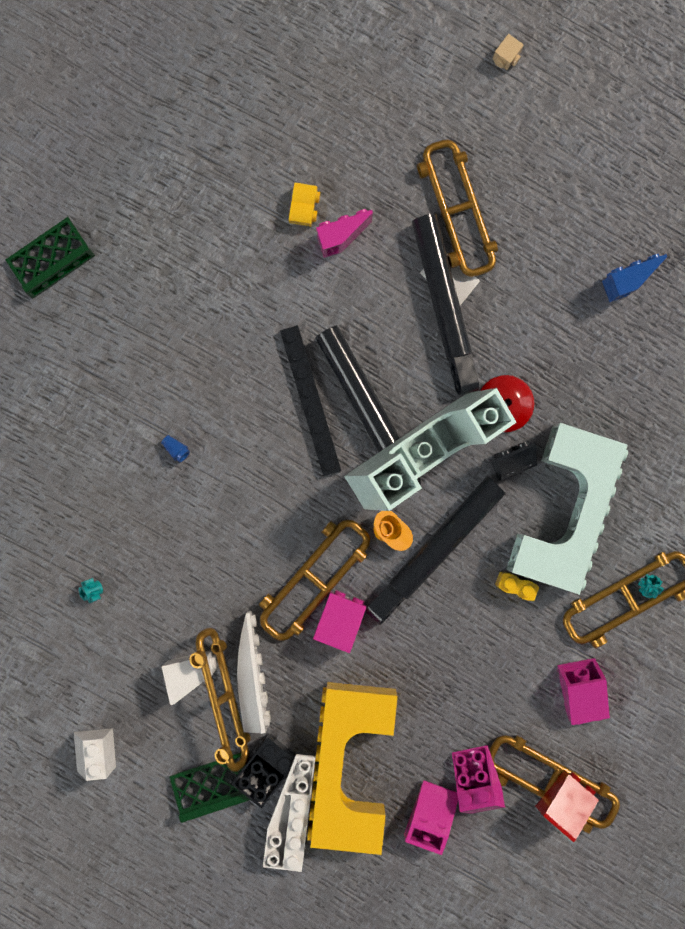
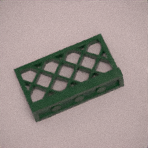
M66 217L5 260L21 283L25 293L34 299L92 259L95 254L82 238L70 218ZM69 224L71 227L69 235L61 234L62 228ZM50 236L55 237L53 246L45 245L46 239ZM60 238L68 239L66 248L58 247ZM72 240L81 242L82 245L77 249H70ZM34 247L40 248L38 257L29 256L31 249ZM44 249L52 250L50 259L42 258ZM57 250L65 252L64 258L61 260H55ZM18 258L24 259L22 268L15 267L12 262ZM28 259L37 260L35 270L27 269ZM41 261L49 262L47 270H39ZM25 272L34 273L32 280L26 283L24 281Z
M241 753L233 755V759L241 758ZM214 761L169 776L180 813V823L250 800L232 786L231 783L223 780L227 770H230L227 765ZM217 764L225 768L221 778L211 773ZM200 770L207 774L202 784L193 779L196 771ZM209 775L219 780L214 790L205 786ZM182 776L189 780L184 790L177 786L175 778ZM191 782L200 786L196 796L187 792ZM221 782L231 787L227 795L223 796L216 792ZM203 788L212 793L209 801L205 802L198 798ZM184 795L194 799L190 807L183 808L181 800Z

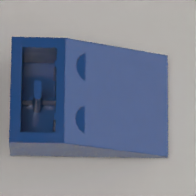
M658 253L648 257L643 262L638 260L629 264L630 266L624 269L619 267L607 274V278L602 283L609 302L627 297L636 291L667 258V254L660 256Z

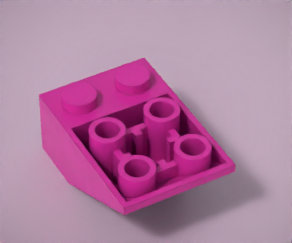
M363 209L350 217L348 215L341 216L335 222L325 221L320 223L319 227H316L323 257L326 258L343 252L372 222L373 211Z
M488 746L452 752L460 812L473 814L505 808L502 786Z
M423 780L404 832L405 842L442 855L458 803L457 792Z

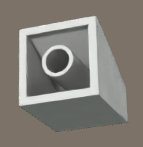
M210 650L205 653L212 676L217 669L216 666L219 665L216 654H213ZM191 655L168 660L161 666L170 705L178 702L204 682L202 669L194 668L190 664L189 659Z
M113 728L74 732L77 772L86 781L107 779L116 768Z

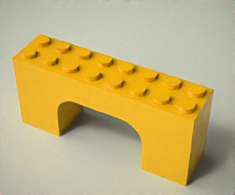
M327 682V687H323L321 702L325 703V707L321 706L319 722H323V726L319 725L317 742H321V745H317L315 759L319 764H315L313 781H317V784L313 783L311 801H315V803H311L309 821L313 822H309L307 840L311 841L310 848L382 855L386 816L384 804L355 801L348 798L341 789L344 749L351 737L359 733L394 736L398 697L396 689Z

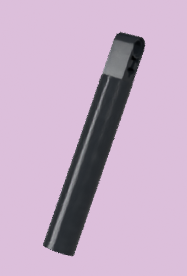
M437 214L424 215L412 220V225L455 390L458 395L476 392L479 390V381Z
M338 325L317 335L315 339L379 453L400 439L397 431ZM419 477L417 481L421 485V478Z
M486 476L389 581L390 584L369 605L365 612L381 625L405 599L408 600L506 493Z

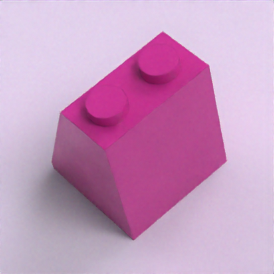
M335 590V592H330L313 639L350 653L364 616L366 605L359 598L353 597V599L345 597V593Z
M592 658L557 665L566 714L571 725H580L610 718L607 681L596 659Z

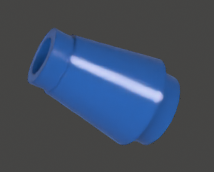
M167 435L161 442L174 461L179 463L184 461L190 453L186 445L170 435Z

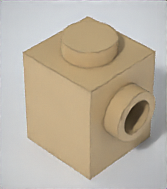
M508 34L496 49L492 59L498 67L508 70L511 65L515 66L521 58L519 54L524 45Z

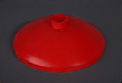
M501 375L490 379L480 391L497 388L504 401L506 399L511 401V405L507 407L516 421L515 424L503 432H512L520 429L530 420L534 411V397L531 389L524 381L510 375Z

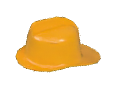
M380 511L377 513L373 523V531L376 538L385 542L394 550L404 551L408 549L413 542L410 528L392 511Z

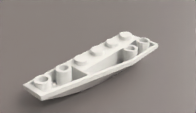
M247 611L238 652V696L244 732L262 734L266 733L267 727L270 726L271 716L270 711H266L268 696L267 691L263 692L262 684H265L264 672H260L259 666L262 665L261 653L257 652V646L260 643L258 634L254 632V627H257L256 616L252 615L251 611Z
M296 754L267 828L263 867L302 872L316 756Z

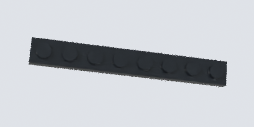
M296 325L280 330L323 477L341 472L299 327Z

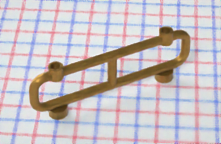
M447 139L432 143L425 148L423 152L424 162L417 164V170L421 179L425 177L430 178L454 252L447 253L450 267L459 266L461 271L470 277L488 273L495 267V252H498V246L495 240L490 241L464 164L468 162L467 154L465 151L460 152L458 145L452 140ZM445 147L450 148L453 152V159L458 167L469 200L448 208L430 157L433 151ZM472 209L483 242V248L489 260L487 265L475 269L468 268L450 217L452 214Z
M347 519L336 525L330 521L321 531L327 538L275 598L268 593L259 603V606L264 609L260 616L261 627L274 639L279 641L288 640L294 633L298 636L305 628L302 624L356 561L361 563L368 554L365 551L370 545V536L357 522ZM346 527H350L362 537L363 542L332 579L325 584L309 569ZM305 576L321 591L291 624L289 629L285 633H279L269 625L267 619L300 579Z
M663 551L654 556L656 561L588 599L582 601L581 598H578L571 602L573 607L567 610L563 616V624L570 638L578 644L591 642L594 648H598L608 642L604 635L605 633L673 595L677 602L684 600L685 580L665 590L656 599L651 598L639 606L627 585L668 564L673 559H679L685 568V554L678 551L666 554ZM621 590L631 610L589 634L579 636L571 624V617L614 592Z
M206 628L197 635L195 643L197 651L191 654L189 660L194 668L202 669L222 745V747L216 750L215 759L220 764H227L231 771L236 772L248 762L249 750L247 743L250 742L251 736L249 733L244 732L223 654V651L227 648L226 642L220 640L215 629ZM208 636L212 639L211 651L216 654L225 688V693L218 698L203 644L204 638ZM228 701L237 734L235 743L241 749V758L236 763L233 760V754L220 706Z
M507 735L495 739L489 751L501 786L505 787L508 780L542 798L564 770L569 774L573 772L581 779L580 784L590 786L597 794L612 802V807L605 820L599 821L590 816L582 830L590 834L593 827L605 829L613 823L619 811L620 802L617 796L610 792V786L603 782H600L598 785L525 745L527 741L516 735L515 739ZM507 743L555 769L545 790L495 763L494 757L501 744Z

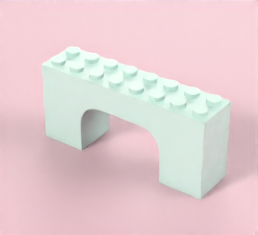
M497 388L467 393L344 477L364 509L390 511L422 489L417 481L420 476L467 446L488 443L515 424L516 421Z
M563 423L552 426L541 461L571 471L578 479L579 494L564 536L558 541L547 543L526 535L517 534L506 570L580 595V592L586 586V580H584L586 573H589L592 567V554H595L598 549V536L604 530V524H602L604 517H607L610 511V498H613L616 493V487H614L616 480H619L622 474V468H620L622 461H625L628 455V450H626L627 444Z

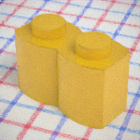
M294 183L289 223L312 227V223L316 222L318 211L315 210V204L319 203L321 192H318L317 186Z
M499 572L495 583L502 591L516 594L528 601H534L539 590V586L527 579L518 578L509 572Z

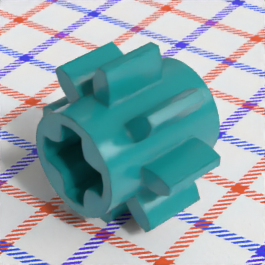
M646 574L638 583L641 586L639 592L646 598L653 597L656 599L664 590L661 587L663 582L655 575L649 576Z
M91 578L81 582L82 587H79V595L82 600H88L89 603L101 599L100 594L103 593V587L99 581H94Z

